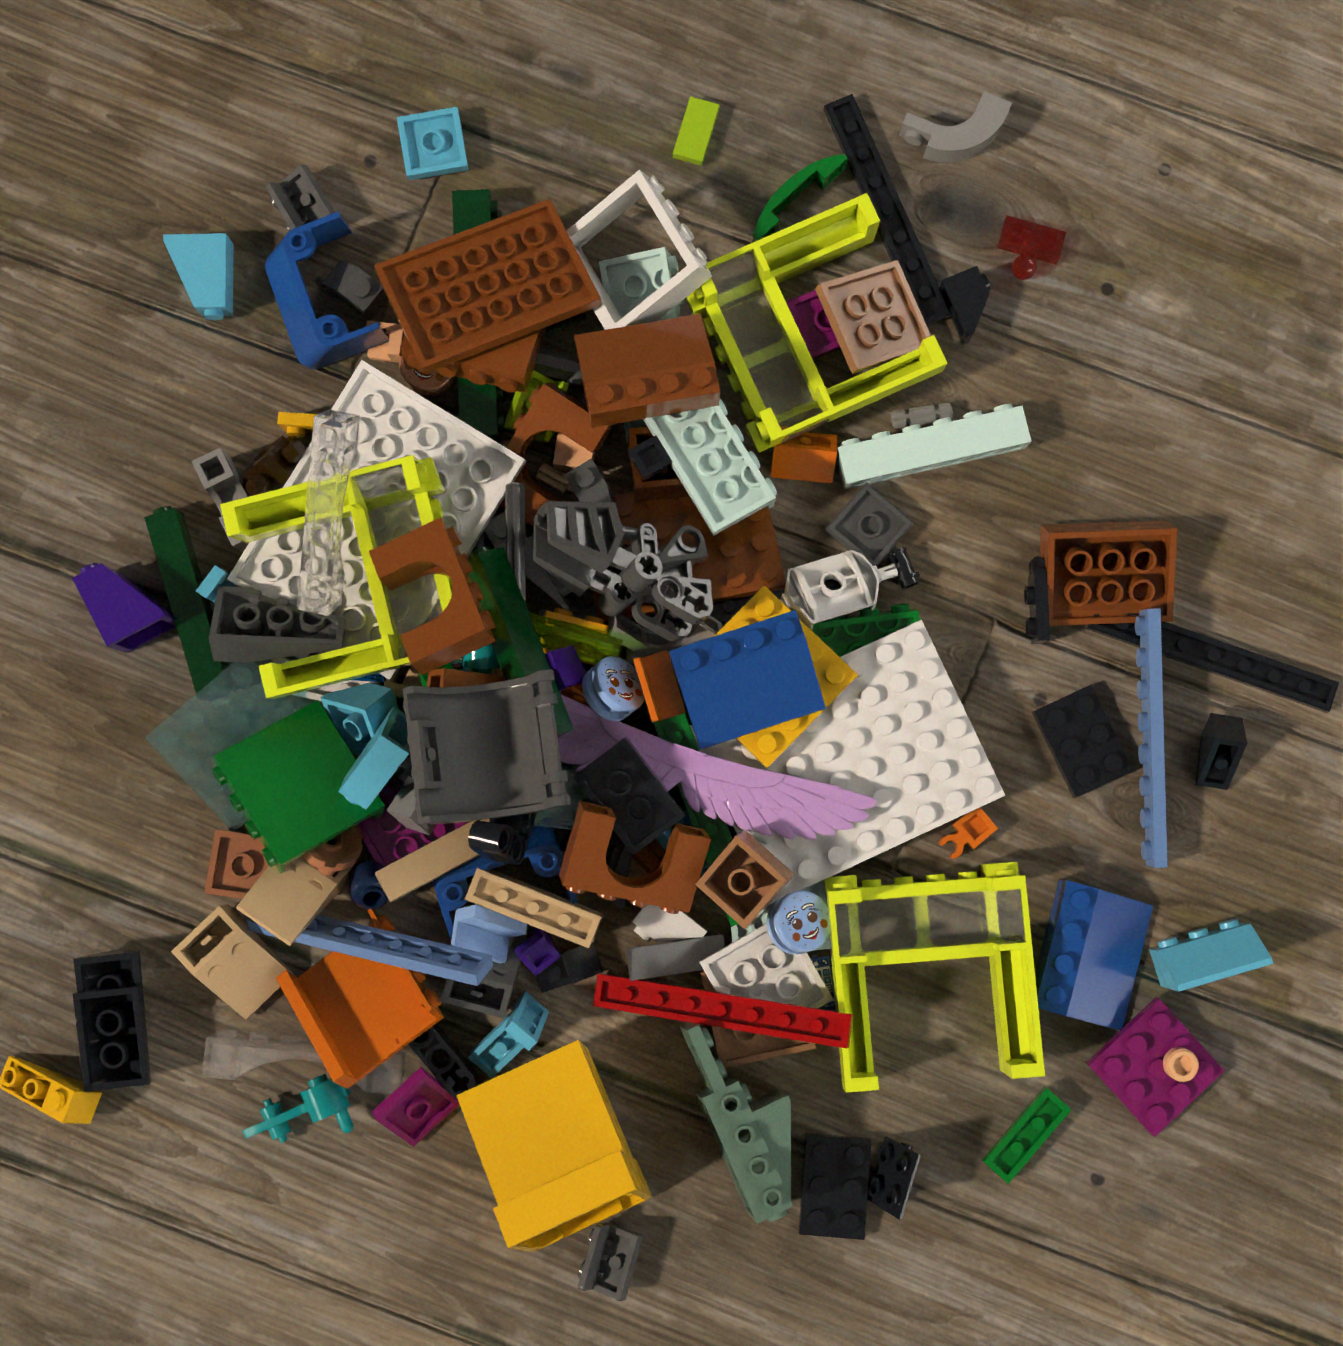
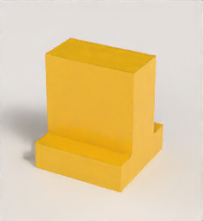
M579 1040L456 1095L498 1204L493 1210L509 1249L536 1252L653 1198L640 1165L631 1154L590 1051Z

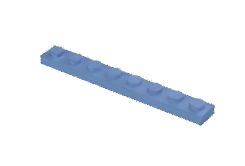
M1144 609L1139 611V616L1135 619L1136 635H1140V648L1136 651L1137 667H1141V680L1137 682V697L1139 700L1142 699V712L1138 714L1137 723L1138 729L1142 732L1143 744L1139 745L1138 757L1139 762L1143 764L1144 776L1140 777L1139 780L1140 794L1144 796V809L1140 811V823L1142 828H1145V841L1141 843V856L1143 860H1146V865L1168 868L1161 609Z
M318 915L294 941L475 986L480 984L493 967V959L490 954L323 915ZM250 918L247 919L249 931L276 937Z

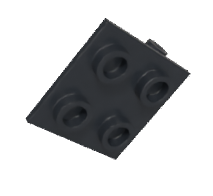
M886 1136L883 1146L878 1153V1163L874 1177L869 1183L867 1200L895 1218L902 1220L921 1155L912 1150V1145L904 1142L898 1143Z

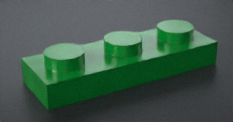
M1044 1086L982 1158V1161L1009 1184L1071 1112V1109Z

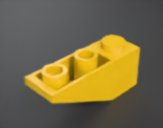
M8 1056L0 1076V1089L61 1123L91 1124L102 1092L98 1090L84 1092L82 1081L15 1056Z

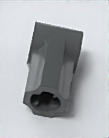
M541 347L534 371L551 380L564 381L574 390L585 392L578 354L569 355Z

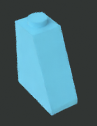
M226 233L163 234V241L194 308L201 316L208 320H222L223 316H233L234 244Z
M393 706L346 774L338 792L344 795L350 803L359 805L366 810L409 755L410 747L407 741L408 730L405 713Z

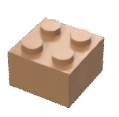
M744 831L734 837L695 885L741 927L746 929L759 918L795 874L751 834Z

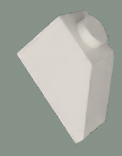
M650 904L647 907H643L632 921L637 926L634 932L647 942L652 938L657 942L703 937L707 933L704 927L685 912L679 911L678 914H671L661 910L659 906Z

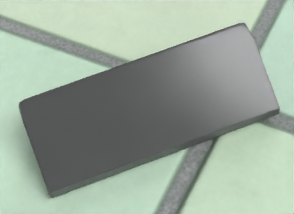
M724 934L626 948L630 981L703 970L699 961L724 948Z

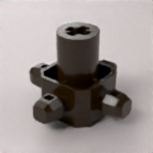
M282 435L261 451L242 472L244 476L243 485L246 487V491L253 496L283 488L304 455L306 447L294 436L285 438Z

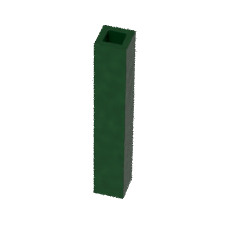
M171 506L157 508L153 510L152 515L146 516L144 519L197 698L207 701L235 692L228 663L213 660L209 643L213 612L209 600L196 592L203 582V578L184 514Z
M484 546L472 551V557L469 558L473 571L469 573L472 582L476 581L483 593L484 599L480 601L482 609L489 611L495 623V628L491 629L495 642L491 644L505 681L525 677L536 671L551 670L504 547L490 550L489 546ZM553 681V693H557L558 704L553 706L557 737L559 738L574 730L557 684Z

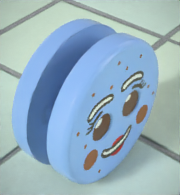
M614 656L603 658L588 670L583 677L582 690L589 706L604 719L621 721L637 710L645 700L636 669L621 658Z
M794 891L781 897L772 904L767 915V930L771 940L780 950L793 955H801L818 949L827 941L831 933L827 905L819 896L809 891Z

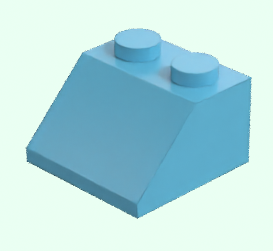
M373 683L327 693L321 697L326 714L351 753L356 755L362 753L393 706L399 710L397 698L392 688Z

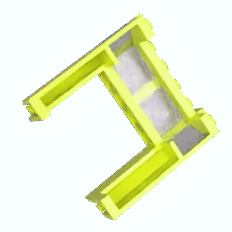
M867 193L709 261L706 266L711 272L712 277L686 297L691 315L701 313V317H706L702 319L705 330L709 337L714 335L718 343L715 351L721 364L727 363L731 374L728 375L731 387L734 392L740 391L744 400L741 403V407L746 419H753V422L746 424L745 433L759 453L943 372L948 364L935 335L923 339L918 349L826 389L778 284L874 242L880 219Z
M414 455L220 504L227 536L245 543L352 516L381 634V639L281 664L268 663L258 666L266 698L276 699L411 665L400 635L435 619L446 609L452 596L451 578L441 574H429L390 591L378 578L369 551L443 517L438 498L433 499V496L445 493L432 457L419 460Z
M1018 862L980 864L981 877H977V871L958 872V879L945 880V874L926 875V881L913 882V876L896 877L894 878V884L881 885V879L862 880V887H857V877L854 874L824 879L826 905L829 910L831 929L829 940L836 1012L853 1014L849 1048L839 1047L842 1086L846 1093L879 1090L878 1076L874 1072L865 977V966L989 956L1000 1071L1011 1079L1045 1076L1025 875H1019Z

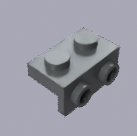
M300 164L280 183L268 182L265 185L270 194V201L281 212L286 221L285 226L288 231L335 213L306 165Z
M612 1222L596 1224L589 1234V1249L586 1259L579 1269L578 1276L580 1280L578 1289L582 1291L594 1290L617 1301L626 1300L644 1235Z

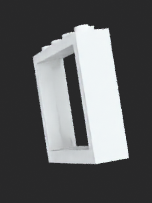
M638 170L566 230L601 297V306L593 308L605 330L657 321L712 277L711 272L706 266L708 263L706 255L700 248H695L691 242L694 239L692 232L684 223L680 224L677 219L679 211L669 199L665 200L662 192L665 190L664 187L657 181L654 175L649 177L641 170ZM642 196H645L687 266L622 318L581 250V247Z

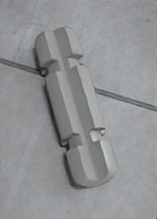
M941 403L937 407L927 405L909 408L907 411L904 409L893 410L891 413V423L893 428H902L907 424L910 426L915 424L923 425L933 423L942 418L950 417L952 419V406L950 403Z

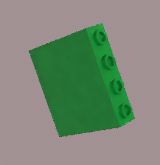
M318 700L213 756L215 767L211 770L220 786L227 785L232 793L228 795V798L237 813L243 811L248 819L245 822V826L253 840L260 839L265 847L261 852L270 867L276 865L280 873L285 871V865L369 817L374 821L384 814L385 805L379 795L376 796L365 810L359 805L350 803L344 795L338 792L346 774L356 759Z

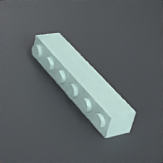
M1004 404L993 409L994 412L982 414V411L978 410L964 414V419L952 421L950 417L934 421L933 426L921 428L920 424H915L903 428L902 433L891 435L890 431H884L872 435V439L860 442L859 438L843 441L841 443L842 446L837 448L836 456L843 489L863 486L866 482L872 484L1026 449L1032 441L1023 406L1013 407L1012 404Z

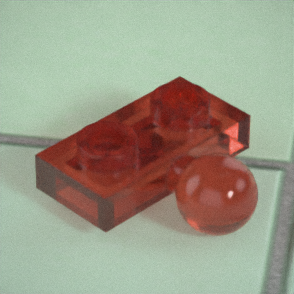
M1006 215L997 248L1020 255L1012 263V273L1020 280H1027L1036 273L1037 264L1034 259L1055 265L1058 263L1066 232Z

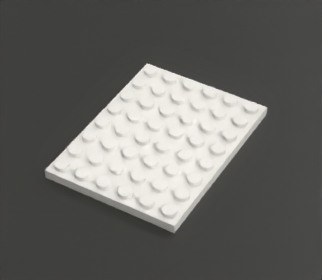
M361 360L283 488L414 455L419 460L432 457L445 493L434 495L433 499L438 498L443 513L442 519L448 527L454 526L462 541V544L458 545L461 554L465 553L468 557L504 499L506 484L515 481L526 460ZM402 465L356 476L363 494L367 497L407 488ZM416 500L378 509L372 514L375 528L373 532H376L379 546L422 526ZM352 516L249 542L227 580L239 587H251L260 590L264 596L276 600L281 597L289 600L290 604L304 609L312 607L345 618L343 648L381 639ZM433 574L422 576L390 591L391 596L389 600H392L396 615L394 621H397L401 634L427 623L440 603ZM405 648L401 652V658L407 657ZM399 668L380 672L379 674L389 680H393Z
M922 620L841 656L840 658L858 676L767 769L736 739L700 750L693 726L690 725L699 751L757 769L836 785L842 789L873 797L877 801L876 806L862 810L869 815L864 821H849L853 824L852 829H834L836 831L834 836L815 833L816 839H805L794 834V839H789L772 830L771 836L762 835L753 828L752 831L743 830L734 821L733 827L736 834L747 831L795 874L770 904L775 903L778 899L789 893L801 891L1005 796Z

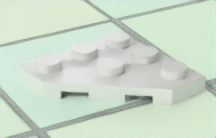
M767 923L699 961L715 991L720 993L817 1009L833 1000L808 954L793 955L780 950L769 936Z

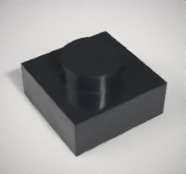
M656 435L628 450V456L643 481L672 466L671 458Z

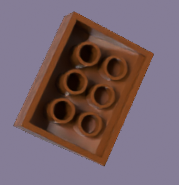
M701 313L574 335L591 428L719 406L721 391Z
M1167 520L1041 525L1040 556L1045 560V570L1047 572L1050 626L1135 623V619L1139 615H1126L1124 613L1139 614V611L1144 609H1161V622H1172L1178 528Z

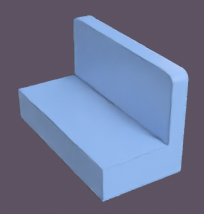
M477 904L459 908L455 912L451 946L492 955L493 962L505 963L507 961L509 938L526 935L527 924Z

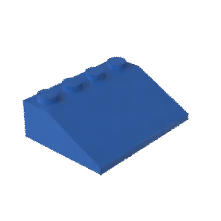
M796 610L669 651L700 750L826 709L807 641Z
M1059 879L1035 971L1038 1008L1121 1030L1127 1013L1153 905L1076 882Z

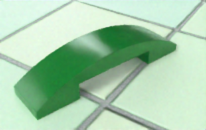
M845 154L823 158L806 166L789 178L774 193L764 207L756 224L752 243L776 233L780 223L776 216L813 182L823 190L845 170L848 158Z

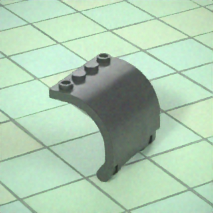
M541 670L521 678L474 686H410L403 688V708L406 713L407 741L410 747L411 775L414 781L415 809L419 824H445L486 820L540 812L571 805L570 794H566L565 782L568 781L567 771H562L554 714L553 705L558 704L557 693H553L552 682L555 681L554 670Z

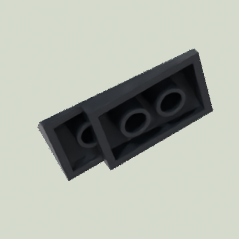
M116 949L74 958L77 992L73 993V1003L84 1092L150 1084L151 1076L140 951Z

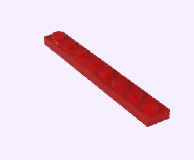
M597 974L593 1006L846 1049L849 1048L853 1014L644 980L630 981V978L607 974Z

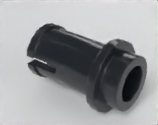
M906 547L894 550V554L893 552L887 554L891 564H895V568L898 571L896 585H900L902 590L919 583L918 577L920 574L915 572Z

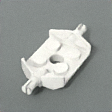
M850 550L788 569L784 594L781 595L779 600L791 611L796 610L798 618L813 630L814 624L867 607L874 610L877 604L879 583L883 580L897 577L898 571L895 568V564L877 569L876 565L872 566L863 554ZM829 579L836 580L841 585V588L830 590L824 585V582Z

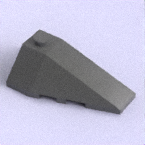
M218 586L209 643L213 660L220 662L248 663L343 648L346 620L345 618L312 607L304 609L289 603V600L281 597L276 600L264 596L260 590L251 587Z

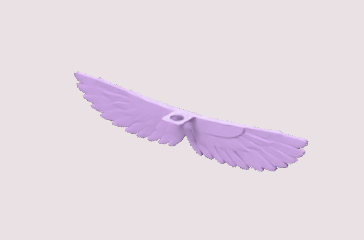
M561 694L574 730L558 738L561 762L580 765L576 768L579 772L627 736L668 791L681 782L684 796L693 810L700 812L701 808L704 814L712 819H716L717 813L719 818L729 826H733L735 821L743 830L752 831L753 828L762 835L771 836L772 830L789 839H794V834L805 839H816L815 833L834 836L836 834L834 829H852L853 824L849 821H864L869 815L862 810L876 806L877 801L875 798L842 789L836 785L757 769L713 757L666 741L623 722L604 719L592 708Z

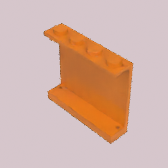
M373 909L367 910L372 918L368 926L391 932L396 929L391 919L385 913L379 915ZM332 951L298 977L287 970L276 977L333 1082L346 1089L350 1088L444 1018L438 1008L442 1004L440 999L431 988L427 990L422 982L426 979L424 973Z

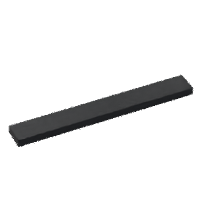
M853 94L824 105L823 110L843 154L848 158V166L861 195L868 194L880 219L878 233L891 262L899 261L927 327L950 318L952 315Z
M1124 613L1126 615H1139L1138 613ZM1161 622L1162 656L1325 713L1330 712L1339 682L1167 622ZM1135 623L1087 625V630L1140 648V635H1136Z

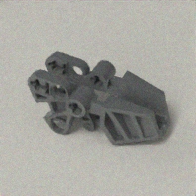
M547 501L539 508L534 517L533 561L579 597L587 589L600 593L598 596V606L604 614L618 616L629 605H632V616L637 623L666 640L674 642L685 638L692 630L693 624L703 622L712 613L711 580L692 577V566L697 562L703 561L708 556L704 537L695 527L689 525L681 527L668 543L658 550L655 527L649 523L643 524L639 529L623 526L620 522L615 502ZM683 533L691 534L695 538V548H689L682 542L681 536ZM622 539L631 540L632 553L619 547ZM610 565L620 569L621 572L618 575L606 568ZM693 602L698 604L697 609L700 611L699 613L694 611ZM642 603H648L653 606L655 610L654 617L646 616L642 612ZM674 620L678 622V628H679L678 631H676L675 629H673V628H674V623H673Z

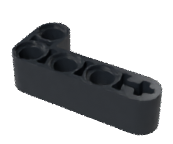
M537 812L490 819L489 822L475 821L469 831V847L486 860L519 865L525 856Z
M437 1023L428 1029L429 1036L427 1040L416 1038L408 1044L454 1098H457L456 1095L478 1086L479 1075ZM437 1049H444L449 1053V1064L440 1065L435 1061L434 1053ZM457 1063L459 1067L455 1070V1073L453 1071L448 1076L446 1072ZM458 1076L460 1078L465 1076L469 1078L470 1081L467 1083V1087L462 1086L459 1088L456 1085L459 1080Z

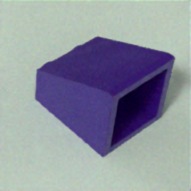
M102 563L89 564L80 570L81 574L72 578L107 647L128 653L176 628L173 614L169 609L125 575Z

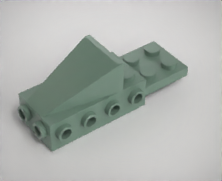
M691 1022L680 1026L706 1086L694 1093L747 1214L757 1224L766 1219H769V1222H773L783 1218L788 1214L786 1210L793 1207L791 1201V1100L789 1096L776 1089L753 1100L745 1083L742 1084L740 1080L737 1081L731 1076H727L720 1058L717 1059L716 1056L712 1055L709 1048L714 1046V1043L707 1028Z

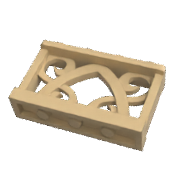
M480 868L476 869L465 897L467 901L587 948H590L591 943L594 941L603 918V913L579 903L571 904L566 898L492 869L488 871Z

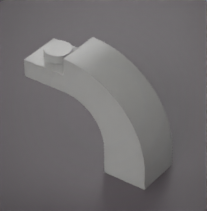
M983 91L973 115L965 122L955 126L938 125L907 112L899 136L903 137L911 145L926 146L923 155L924 159L944 163L962 161L979 154L993 142L1007 117L1012 102Z
M697 608L694 610L696 613L700 612ZM622 614L608 618L610 638L618 646H625L626 659L633 665H635L634 658L645 657L665 650L671 651L713 637L722 628V623L709 615L703 622L693 624L692 630L685 638L671 642L651 630L641 627Z

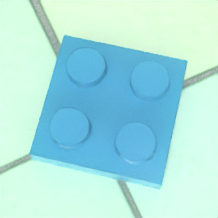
M458 107L397 117L408 181L469 170Z

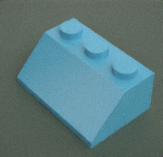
M1238 918L1218 923L1219 929L1209 932L1207 927L1188 932L1189 937L1177 941V937L1157 941L1158 947L1149 949L1160 986L1178 992L1274 963L1252 925L1239 922Z

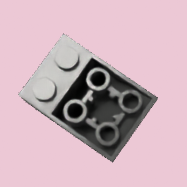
M527 924L526 935L509 938L507 961L501 964L493 962V967L478 986L447 979L441 1002L505 1018L509 1012L522 962L517 957L514 949L528 939L531 925Z

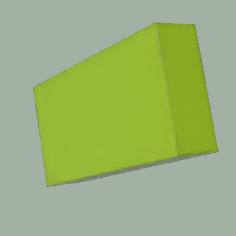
M690 96L673 150V158L699 166L703 165L720 104Z

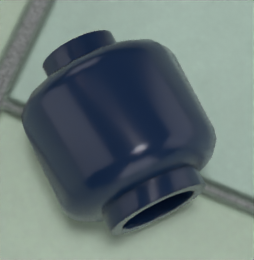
M374 861L363 862L355 866L349 873L348 886L353 903L358 907L375 909L388 902V898L375 876L376 871L385 867L383 864Z

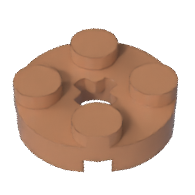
M355 825L332 838L336 840L335 845H329L325 842L302 857L309 864L318 868L320 873L325 875H332L336 871L346 870L357 862L363 847L361 842L363 838L362 831L358 825Z

